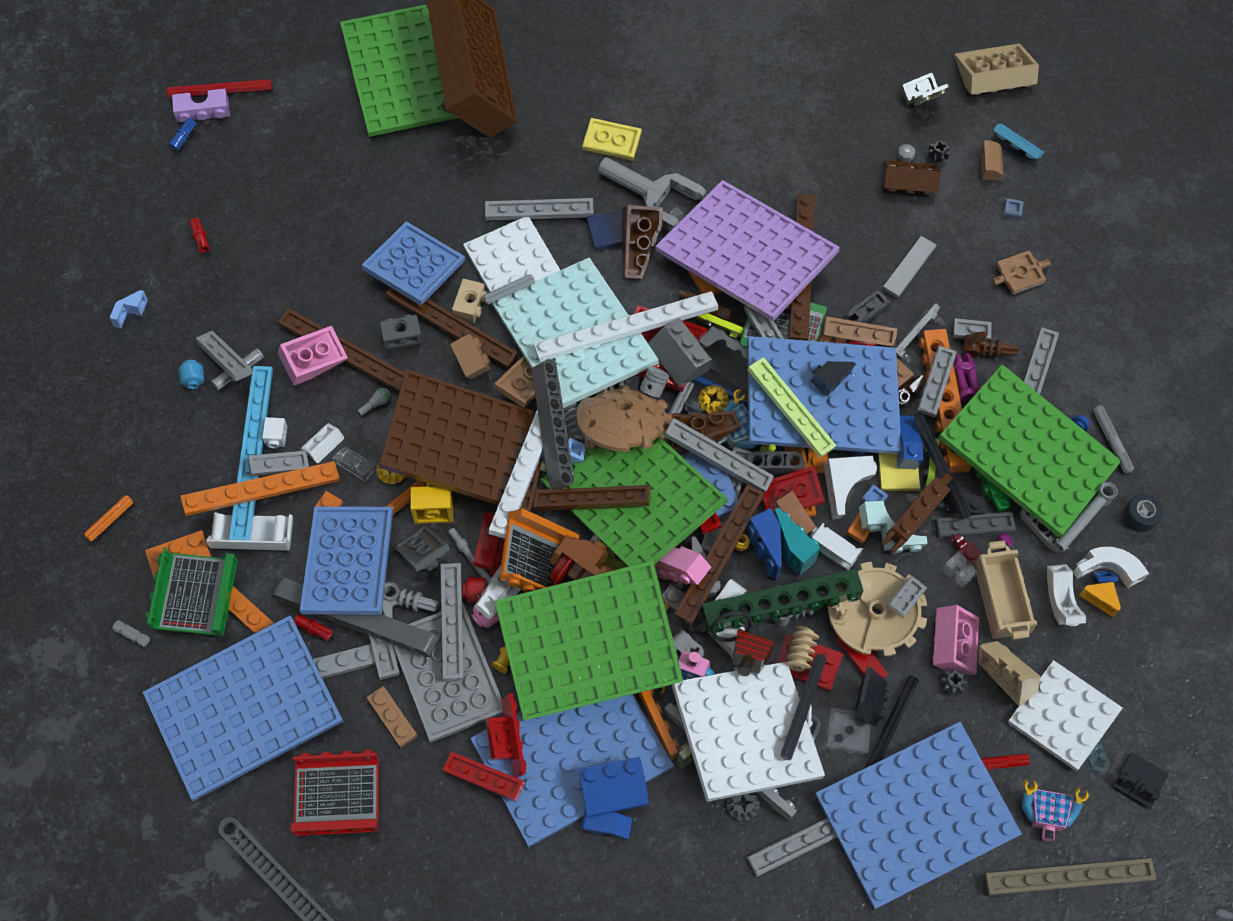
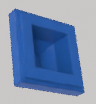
M1112 571L1093 572V576L1100 584L1118 581V577Z

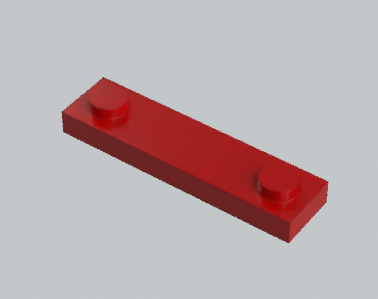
M452 751L442 769L444 773L517 802L525 785V782L521 779Z

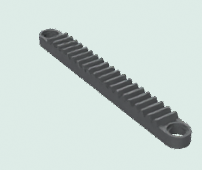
M229 817L221 821L218 828L220 835L302 921H334L236 819ZM234 824L236 827L234 833L230 835L225 834L224 829L226 825Z

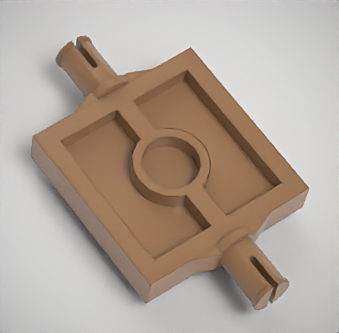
M1030 250L997 262L996 267L1001 276L992 278V283L997 285L1004 282L1012 295L1044 284L1046 278L1042 273V268L1050 266L1051 263L1048 258L1038 262Z

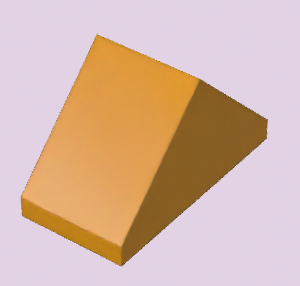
M1114 582L1088 585L1079 595L1112 617L1121 609Z

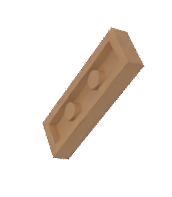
M384 686L367 697V700L400 748L418 737Z

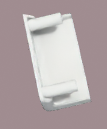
M214 513L212 534L206 540L210 549L289 551L293 516L290 514L289 517L282 515L254 516L250 540H229L232 515Z

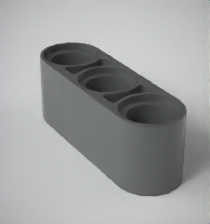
M795 451L753 452L748 457V461L752 464L757 460H762L758 467L770 474H789L806 468L803 456ZM781 460L779 465L773 466L774 461ZM800 460L798 465L792 466L793 461Z

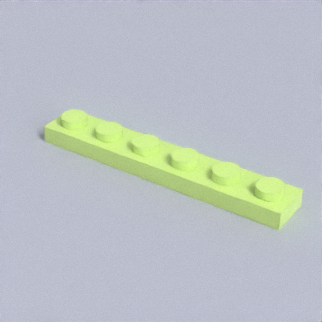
M764 357L748 367L749 373L819 458L836 447V444Z

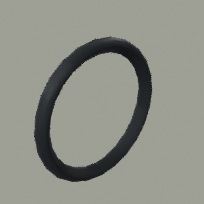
M730 611L720 615L711 626L712 636L721 642L735 641L736 636L731 638L719 637L715 633L716 625L725 617L742 615L748 620V626L745 631L749 632L752 627L750 615L743 611Z

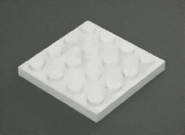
M529 217L521 218L463 244L466 253L489 292L529 274L537 281L560 271Z
M1053 660L1040 678L1038 693L1017 708L1009 719L1008 724L1077 772L1123 707Z

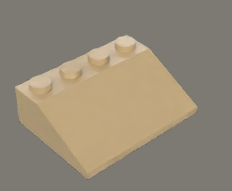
M1020 43L954 54L964 85L970 94L979 95L983 92H997L1002 89L1011 90L1020 86L1029 87L1038 82L1039 64Z

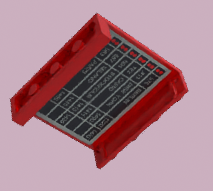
M363 750L361 753L353 754L351 751H342L340 754L332 755L330 752H322L311 756L309 753H301L299 756L293 757L295 763L294 823H291V832L294 836L379 832V757L377 752Z

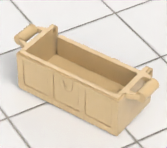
M1004 540L988 542L987 554L979 555L974 564V569L992 639L1010 636L1013 640L1028 638L1029 634L1037 626V621L1034 620L1024 584V578L1017 557L1018 550H1010ZM1005 548V551L991 553V550Z

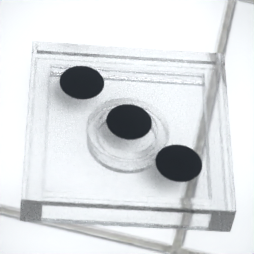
M831 707L826 749L867 755L871 725L853 720L855 711Z

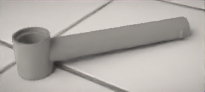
M1105 482L1101 485L1094 495L1092 502L1070 525L1066 532L1059 539H1056L1054 544L1056 550L1059 552L1068 550L1071 542L1099 510L1111 503L1118 492L1114 484Z

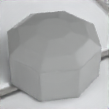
M903 144L899 147L898 158L901 161L910 162L914 159L915 148L913 146Z

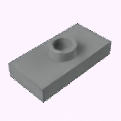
M911 575L888 603L887 607L903 618L927 587Z

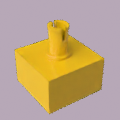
M426 483V487H411V512L414 524L453 522L451 490Z

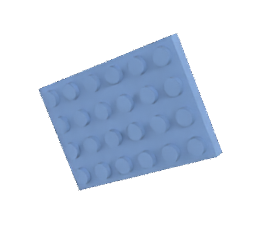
M314 506L300 605L301 614L382 615L393 518L392 507Z

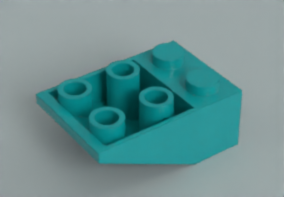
M777 508L774 515L780 523L783 559L793 572L801 576L816 562L820 550L819 544L814 538L808 537L804 529L799 524H795L786 511Z

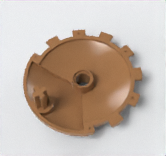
M620 385L619 389L601 390L593 398H584L577 408V426L585 437V448L590 447V449H594L595 445L619 452H630V447L641 446L643 449L653 446L651 441L657 437L662 440L665 438V424H670L672 421V415L665 413L664 409H667L668 406L663 399L656 400L643 391L630 389L628 385Z

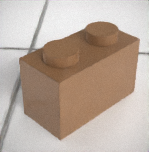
M468 334L450 344L467 378L473 379L490 370L488 365L490 360L486 353L482 352L480 348L482 344L478 337Z

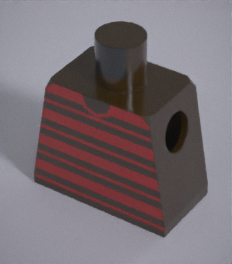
M738 629L732 659L733 667L738 668V673L741 676H748L750 672L759 674L772 655L775 640Z

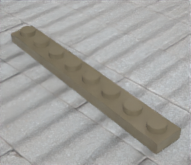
M1152 858L985 874L988 896L1156 880Z

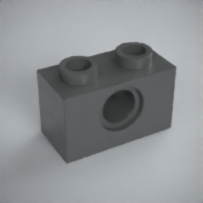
M406 315L397 319L389 318L380 322L386 350L422 343L417 315Z

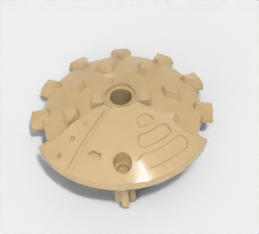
M872 562L860 564L862 570L858 571L864 589L860 599L855 602L843 601L833 607L828 605L829 620L835 633L848 647L865 655H870L871 650L884 651V656L887 657L895 655V648L903 644L910 648L917 641L913 637L918 627L924 630L927 618L921 617V606H927L925 595H921L908 613L901 618L887 605L911 575L909 574L904 578L895 572L897 566L888 563L885 564V568H873ZM836 587L839 592H845L843 587ZM872 609H879L881 614H875Z

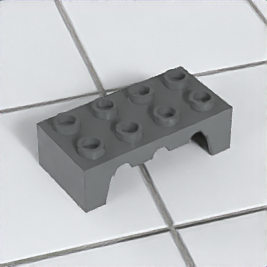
M712 326L699 341V344L712 359L710 368L748 394L747 349L739 341L728 337L723 330Z

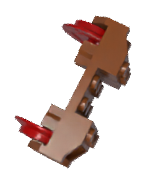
M566 535L550 561L556 565L550 576V579L554 581L553 586L562 584L569 575L578 580L614 571L611 567L604 565L611 555L608 551V546L598 540H579L576 537L571 538ZM663 597L665 609L667 612L671 606L666 603Z

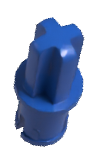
M188 118L181 129L176 130V135L169 142L172 149L178 151L185 140L189 139L188 135L196 125L192 118Z

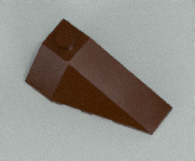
M626 205L623 207L622 245L624 278H643L652 249L662 227V207Z
M735 411L711 412L710 414H698V412H692V414L680 415V413L670 414L672 419L675 418L714 442L741 429ZM665 424L664 429L667 430L669 424ZM665 437L663 439L679 455L689 452V450Z

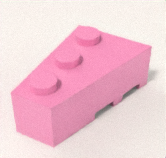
M682 546L680 549H672L655 564L657 575L661 579L698 585L711 568L700 553Z

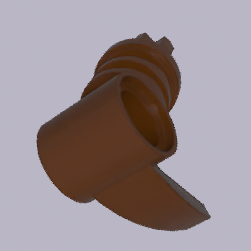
M985 331L964 336L963 354L969 353L972 358L979 357L980 352H982L983 356L988 353V356H992L993 353L995 358H999L1000 354L1018 355V345L1003 344L1001 339H997L995 343H993L992 339L987 342V339L984 338L987 337L988 333Z

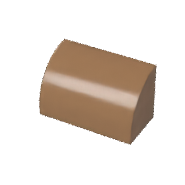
M984 140L980 150L982 180L1003 181L1002 147L997 142Z

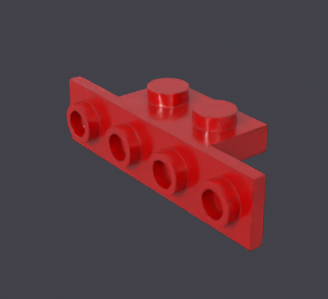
M509 693L501 700L504 717L488 718L485 721L491 760L510 759L513 777L519 779L526 773V761L523 758V742L520 740L519 734L520 723L516 715L517 704L513 693Z

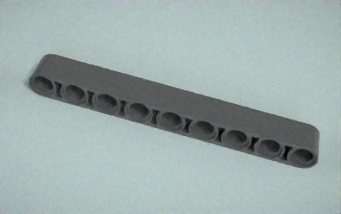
M281 577L272 593V597L282 603L300 609L303 584ZM314 614L366 635L370 633V636L424 657H430L438 641V637L428 631L383 614Z

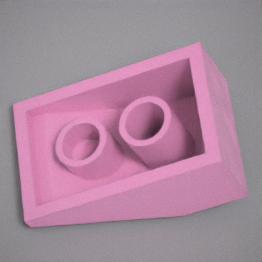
M332 326L280 344L278 355L293 385L308 381L348 359Z

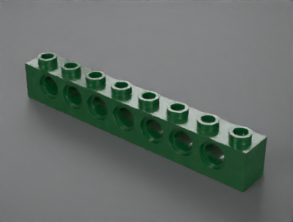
M857 569L703 603L701 612L708 633L711 632L713 622L721 613L739 611V609L745 608L749 611L748 614L752 619V624H759L764 619L771 618V620L782 618L783 615H798L808 609L816 611L821 606L829 605L833 607L847 600L848 602H855L860 599L864 589ZM836 587H843L845 592H839ZM817 591L825 592L826 596H819ZM803 595L807 598V600L801 601L798 599L797 596ZM783 599L788 604L781 605L779 604L778 600ZM766 604L768 609L763 610L758 605ZM731 615L729 618L718 622L715 627V633H720L725 628L730 627L733 629L741 628L744 624L748 623V620L742 615Z

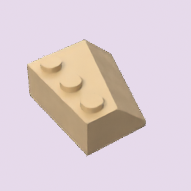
M995 641L980 646L979 665L1019 707L1038 693L1040 675L1011 653L1005 645Z

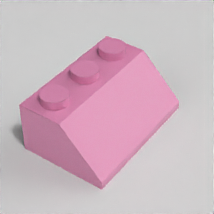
M958 605L937 608L933 665L944 671L953 672L956 669L958 673L975 675L977 672L979 617Z

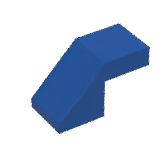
M585 809L581 829L596 835L609 834L625 840L629 839L632 818L615 812L587 817Z

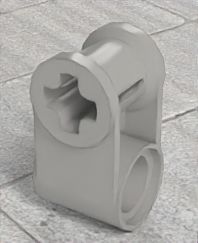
M680 629L673 636L678 657L685 651L688 653L697 652L703 658V648L684 630Z

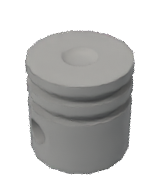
M649 367L640 390L658 398L661 396L668 381L667 379L670 376L661 369Z

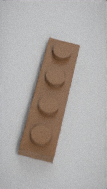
M825 316L822 335L895 347L897 328Z

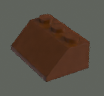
M884 160L883 186L888 191L903 189L907 193L922 191L923 194L932 195L933 192L938 193L941 171L936 164Z

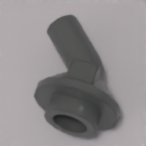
M694 400L685 403L684 410L688 411L687 415L692 414V412L701 414L703 411L700 407L701 404Z

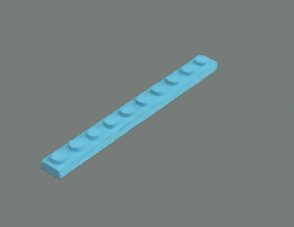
M253 366L237 483L259 478V476H250L247 458L251 455H262L265 417H267L273 375L272 367ZM256 500L234 505L229 540L251 539Z

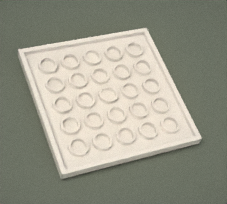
M786 662L766 665L759 674L750 672L748 676H741L738 671L687 679L683 680V682L672 684L706 802L822 779L825 776L807 720H805L792 759L785 761L780 757L800 700L789 666L785 665Z

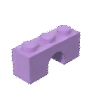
M226 89L208 90V97L202 103L193 102L190 93L172 95L173 113L177 122H186L188 118L205 120L230 116Z

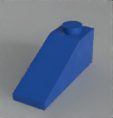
M900 415L902 451L900 454H897V467L900 469L916 470L923 461L922 441L913 421L914 416Z

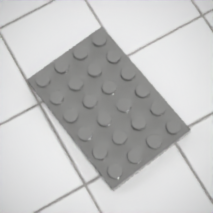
M463 603L464 680L443 681L442 611L409 624L438 637L430 657H424L393 645L430 743L485 722L488 718H495L503 714L502 698Z

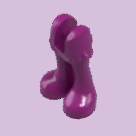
M964 353L962 357L956 354L953 366L958 382L961 404H968L982 387L979 385L975 370L976 365L970 354ZM965 375H967L970 388L967 385Z

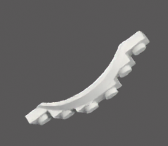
M501 566L490 579L488 586L474 606L488 619H491L497 612L495 600L515 596L521 590V588L509 586L507 582L500 580Z

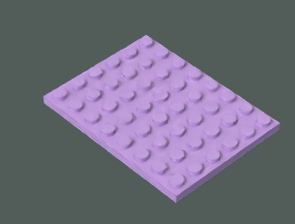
M722 180L656 245V251L771 321H774L839 252V246Z

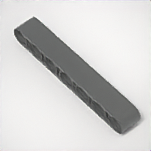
M547 359L533 367L532 376L548 483L551 489H564L573 484L574 474L558 370L555 362Z

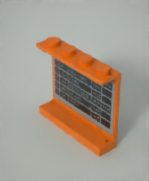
M523 508L509 512L500 580L507 582L509 586L521 588L525 593L553 586L554 581L550 579V576L556 565L550 561L554 552L566 535L579 539V534Z

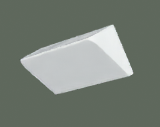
M327 423L301 450L306 451V454L313 461L319 463L344 439V436L338 428Z

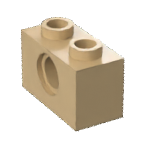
M463 279L452 308V313L466 322L475 324L476 318H479L481 315V303L485 302L483 296L487 294L484 284Z

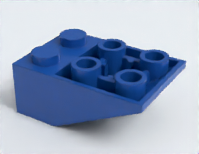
M770 508L750 518L746 535L749 537L750 544L755 546L758 559L760 561L763 560L766 565L765 570L768 576H772L774 581H777L782 567L780 523Z

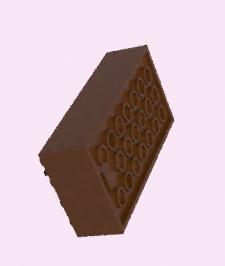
M426 0L432 28L431 34L434 39V49L437 56L436 62L440 72L439 78L444 95V101L441 103L443 109L454 114L460 120L468 123L471 127H474L489 138L517 123L495 9L483 0Z

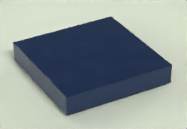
M622 210L587 217L595 250L622 245Z

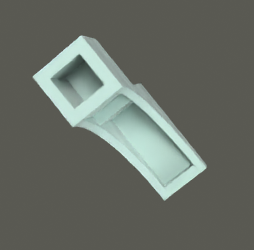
M884 501L864 502L859 507L862 530L869 529L870 532L881 530L883 540L887 536L885 534L894 525L886 511ZM912 535L895 553L909 549L910 552L921 551V548L928 544L927 536ZM890 540L887 544L883 545L884 551H890L896 543Z

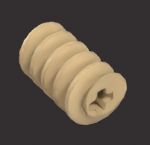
M796 626V632L793 634L794 639L791 641L792 647L789 649L790 654L787 656L788 661L785 665L789 666L790 670L802 672L804 669H811V665L806 662L813 661V658L808 656V654H815V651L810 647H817V643L812 640H818L819 636L807 627Z

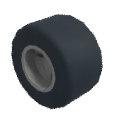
M1150 494L1136 495L1130 500L1124 510V518L1131 528L1142 532L1152 530L1163 516V507L1160 501Z

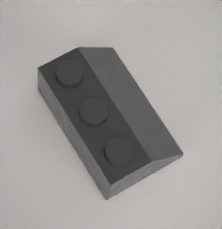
M680 318L664 326L648 343L659 359L660 365L678 388L710 370L712 359Z

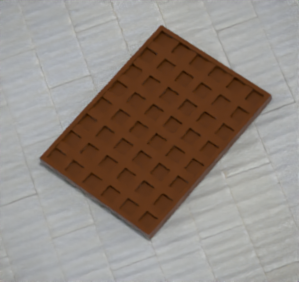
M406 369L378 468L499 505L536 411ZM543 457L539 459L520 509L523 508L531 512Z

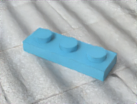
M1002 123L997 124L994 128V131L997 132V137L1002 140H1009L1012 142V147L1018 150L1021 148L1029 158L1033 160L1035 158L1039 159L1044 154V151Z

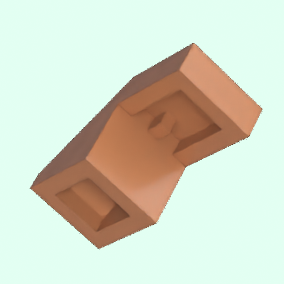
M793 491L776 501L781 510L786 511L790 515L791 520L804 529L806 535L816 528Z

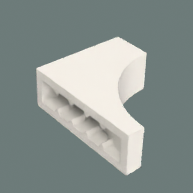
M873 456L828 459L823 464L832 520L840 519L845 515V502L852 486L860 481L871 479L876 475L877 465L873 460Z

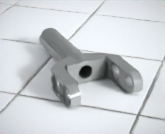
M605 157L599 165L598 173L643 196L645 205L649 207H659L669 193L670 187L694 200H702L706 195V190L701 185L678 173L665 175L656 181H651L608 157ZM663 211L661 228L670 232L679 221Z

